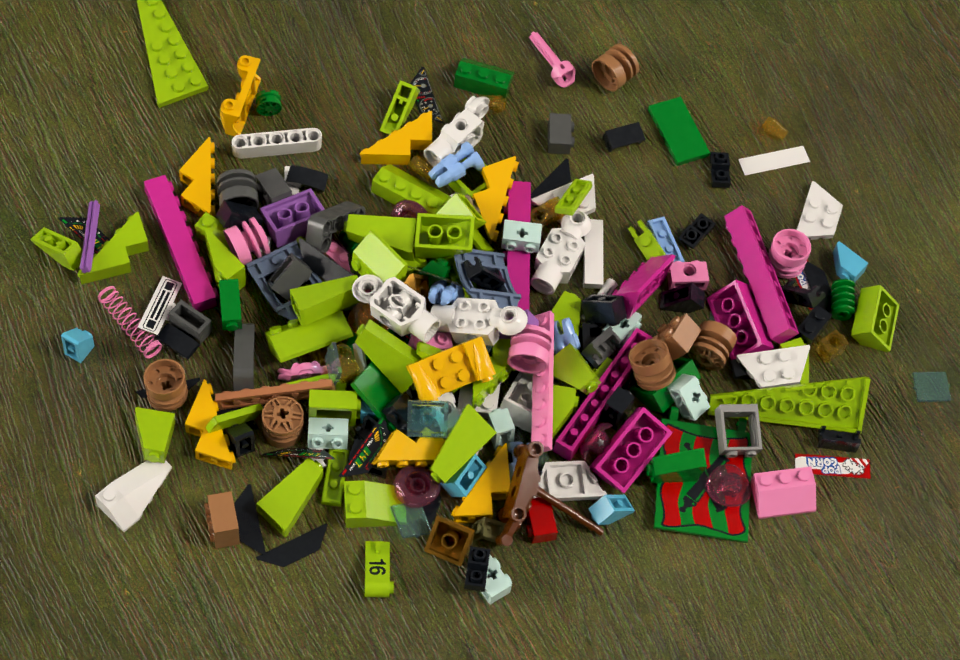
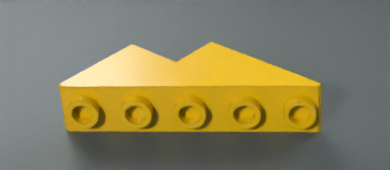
M432 111L422 113L416 120L406 123L401 129L391 132L388 137L378 140L369 148L363 149L359 154L361 164L410 165L411 150H425L432 143Z
M210 137L206 139L179 170L180 181L188 185L181 194V205L200 217L205 212L215 216V205H212V200H215V189H211V185H215V173H211V169H215V158H211V153H215V143L211 142Z
M516 156L482 167L481 173L488 189L475 193L472 197L475 200V206H478L482 218L486 221L483 228L490 244H492V241L496 242L499 231L496 230V226L502 223L504 214L501 213L502 206L506 207L509 196H506L507 189L511 190L514 179L511 178L512 172L516 173L519 164L516 161Z
M204 379L185 422V431L200 437L195 449L196 459L232 470V464L236 463L233 451L229 452L228 446H230L228 435H224L222 429L208 433L205 428L211 419L217 416L219 408L218 404L211 397L213 395L211 383L207 384Z
M427 427L420 432L414 441L396 429L389 435L371 464L377 465L378 468H386L389 465L403 468L411 464H415V467H426L427 464L433 463L445 440Z
M507 443L503 446L499 445L494 453L495 458L486 463L487 468L478 479L469 494L462 498V504L460 506L457 505L453 509L451 516L454 517V522L463 524L474 523L483 517L492 519V500H506L510 487Z

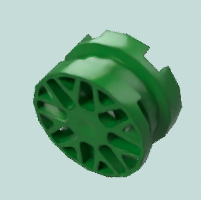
M263 90L256 94L255 100L258 114L273 116L282 110L281 96L277 91L270 90V92H266Z

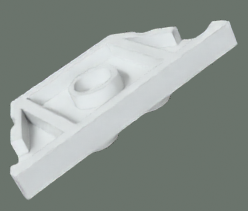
M593 174L580 178L581 180L592 181L591 190L577 208V210H581L587 215L595 212L596 209ZM571 183L532 198L531 205L534 207L537 205L544 210L545 214L555 218L561 224L564 214L555 213V206Z
M812 181L797 230L804 233L810 240L833 238L843 205L816 182Z
M810 345L739 354L736 359L738 363L745 367L747 374L755 380L760 389L800 384Z
M585 461L545 462L540 475L541 481L538 482L539 486L558 500H599L604 495H607L606 491H603L597 483V478L590 472V468Z

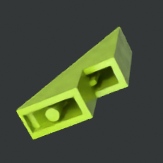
M139 211L134 215H130L123 227L116 230L111 240L106 241L98 254L93 255L90 272L82 273V270H79L77 276L80 278L81 285L130 273L131 266L128 256L149 251L148 240Z
M499 339L492 346V357L490 359L496 372L493 375L494 379L482 383L481 380L472 382V407L474 409L477 406H481L489 394L494 393L499 383H503L512 370L515 371L507 363L511 339Z

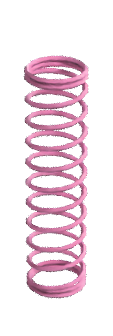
M114 286L104 288L98 295L99 302L104 303V308L108 309V313L112 314L113 319L117 320V324L121 325L122 330L126 331V335L130 336V340L135 342V346L139 347V351L143 352L145 358H152L157 355L162 348L159 340L153 341L155 335H149L150 332L138 339L141 334L146 332L141 329L133 334L141 319H135L137 313H131V307L126 308L128 302L121 303L123 297H117L119 292L116 291ZM114 289L111 294L101 300V296L106 291ZM122 298L118 304L111 307L117 299ZM111 302L109 307L105 306V303ZM126 303L123 309H121L118 312H115L118 309V307ZM116 307L113 313H111L109 309ZM128 309H131L128 314L119 318L123 312H125ZM120 313L118 318L114 317V314ZM135 314L130 321L124 323L128 317ZM125 318L122 324H120L118 320ZM139 320L134 327L128 329L132 323ZM130 323L126 329L123 328V325ZM134 329L131 335L127 333L128 330ZM139 334L135 340L132 339V336ZM153 336V338L148 343L142 345L145 342V340ZM144 339L140 346L136 344L137 341ZM148 345L145 351L141 350V347ZM159 345L158 349L155 352H153L150 355H146L147 352L153 350Z

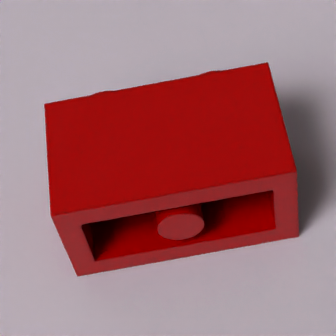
M533 498L531 501L532 505L525 518L528 523L526 525L527 537H531L532 544L556 540L558 531L552 505L542 498Z

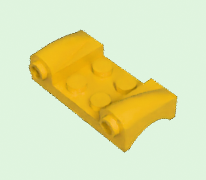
M243 55L237 61V70L241 77V92H237L235 100L225 99L220 108L221 122L227 135H241L261 82V78L256 74L261 61L259 58Z
M482 336L406 365L414 382L420 403L426 402L427 405L438 402V397L442 394L474 381L488 382L494 379L493 375L496 374Z

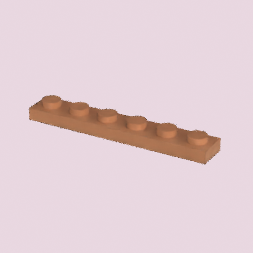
M320 379L312 382L301 381L296 384L284 383L273 387L262 386L257 389L245 388L241 391H223L222 393L215 394V402L218 404L219 409L222 410L255 404L262 405L279 396H287L295 400L309 399L310 389L336 390L332 379Z

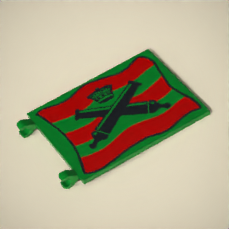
M672 406L668 412V419L662 418L661 422L673 433L659 449V456L704 448L707 467L695 482L657 483L654 529L747 543L752 457L738 455L734 458H727L726 455H719L716 427L677 421L679 408ZM739 418V421L736 423V430L725 429L727 447H751L750 433L745 432L747 426L746 418Z

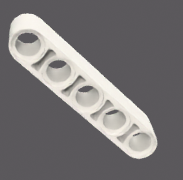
M317 128L236 135L232 139V154L238 159L315 152L322 147V133Z

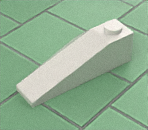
M166 460L165 463L143 462L96 494L97 506L123 532L127 531L140 520L143 511L152 501L155 492L166 479L172 466Z

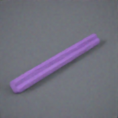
M97 200L90 201L88 206L80 262L82 273L90 272L92 268L100 204Z

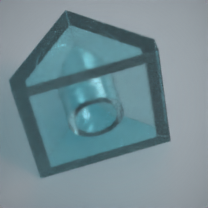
M408 400V437L447 438L448 401Z

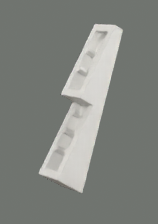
M590 219L591 229L584 236L586 245L583 253V288L601 289L603 287V220Z

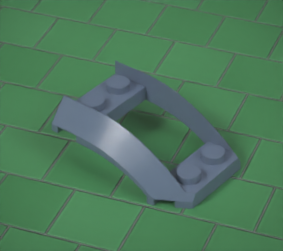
M296 240L246 264L249 273L267 302L276 313L288 320L298 319L291 306V301L282 305L265 278L274 274L290 253H293L303 261L301 250ZM312 271L311 277L306 283L312 285L322 281Z
M472 249L470 253L454 255L458 276L462 285L466 287L464 290L469 298L496 300L499 308L518 306V302L522 297L521 294L515 292L512 286L507 266L504 264V253ZM474 257L480 259L482 266L495 273V268L500 270L502 278L505 279L506 283L496 288L497 291L475 289L471 281L468 280L463 262L469 260L475 266Z

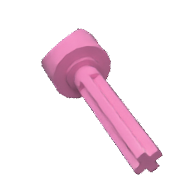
M532 32L529 39L553 68L551 71L552 79L563 88L570 86L575 81L574 66L570 61L561 62L539 33Z

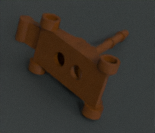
M539 441L530 442L528 445L519 444L513 450L517 462L505 506L498 509L496 513L497 520L506 523L502 533L496 537V544L498 546H510L512 544V536L515 531L519 530L523 520L526 518L534 496L544 499L570 516L571 519H575L589 528L590 531L601 536L604 529L597 525L596 522H592L580 514L579 511H575L539 486L538 482L541 481V477L538 473L539 456L544 452V447Z

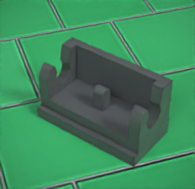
M611 326L581 352L595 368L617 350L611 339L615 340L617 344L621 343V339L612 330Z

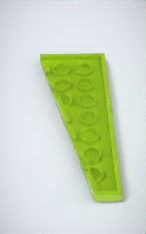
M136 0L158 107L161 108L207 91L208 84L162 0Z
M865 376L710 394V408L707 410V414L715 416V409L723 404H758L759 421L819 429L821 426H826L827 430L855 433L856 430L862 431L871 379ZM729 417V418H737V419H739V418H746V419L748 420V417Z

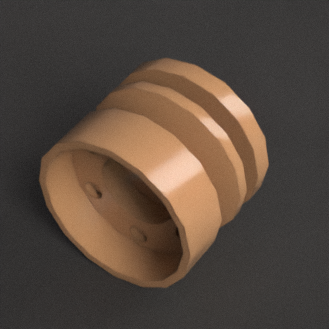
M615 44L605 54H602L593 61L591 66L595 79L605 89L614 92L639 73V63L635 55L622 44Z
M704 321L699 326L701 332L688 351V356L700 367L719 371L724 368L729 354L736 344L737 337L729 327L720 322Z
M647 339L639 342L630 350L629 361L637 384L642 389L648 391L660 390L671 384L675 379L676 371L668 346L664 341Z
M160 359L151 363L145 369L143 375L148 402L152 407L167 412L176 410L185 403L188 396L184 369L178 362L171 359Z
M279 396L265 404L262 410V433L270 445L277 448H288L300 441L303 435V409L295 399Z

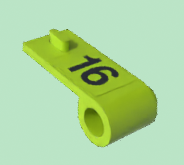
M365 541L364 596L389 598L390 594H394V581H390V542Z

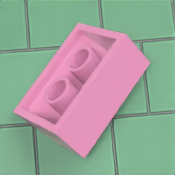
M811 466L754 473L750 487L758 519L816 512V483Z

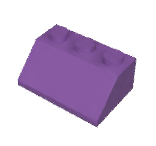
M311 188L260 208L268 233L277 248L295 241L300 236L302 238L306 237L307 224L311 215L325 210Z

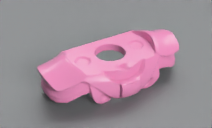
M317 361L301 364L294 363L290 370L279 368L277 370L279 373L278 379L289 381L291 379L309 378L328 373L334 374L333 364L329 363L325 366H320Z

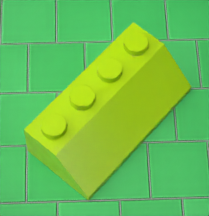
M391 164L381 167L372 179V193L416 217L418 213L436 214L451 198V196Z
M342 310L305 326H301L298 319L288 321L286 325L273 326L269 329L270 331L265 332L271 354L281 363L353 337V332Z

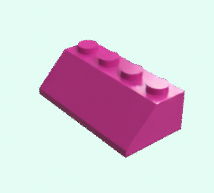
M675 255L651 257L646 263L642 262L637 272L633 271L629 280H625L622 283L620 290L616 289L612 295L623 296L627 314L626 319H629L663 284L676 257Z
M734 280L706 298L715 321L726 325L736 334V344L729 354L731 360L736 359L739 354L774 349L772 341L766 334L767 329L760 318L759 310L755 305L748 284Z
M637 407L589 468L603 481L620 492L625 493L673 432L646 408Z

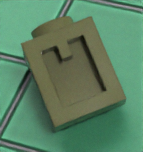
M487 517L475 521L472 527L475 530L473 540L484 539L496 543L495 539L502 533L505 523Z

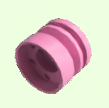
M254 217L249 219L250 227L246 221L242 222V232L236 225L224 230V236L230 251L243 265L252 262L251 252L257 258L262 257L261 251L264 255L270 254L267 236L262 226L259 225Z
M784 229L776 233L768 253L776 275L785 279L799 276L804 270L810 255L811 243L809 238L798 230Z
M527 324L520 333L511 335V347L509 348L507 358L508 365L514 370L530 374L541 373L548 369L549 351L552 342L550 331L537 325Z

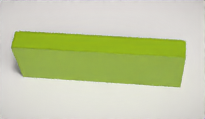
M574 179L555 206V213L573 216L591 190L592 181Z
M255 404L214 416L205 428L208 433L235 424L255 420L262 412L263 407L261 404Z
M329 449V454L335 459H328L321 504L341 507L345 477H340L339 475L348 464L349 450Z

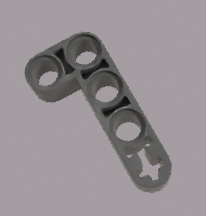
M345 201L311 215L307 224L306 242L321 253H326L331 245L332 233L344 229V221H348V214L365 215V207Z
M242 323V329L235 330L234 391H241L245 388L254 389L255 323Z

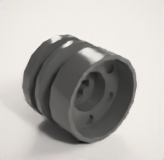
M232 169L219 175L217 178V188L220 206L224 200L258 209L257 184L253 172L245 169Z

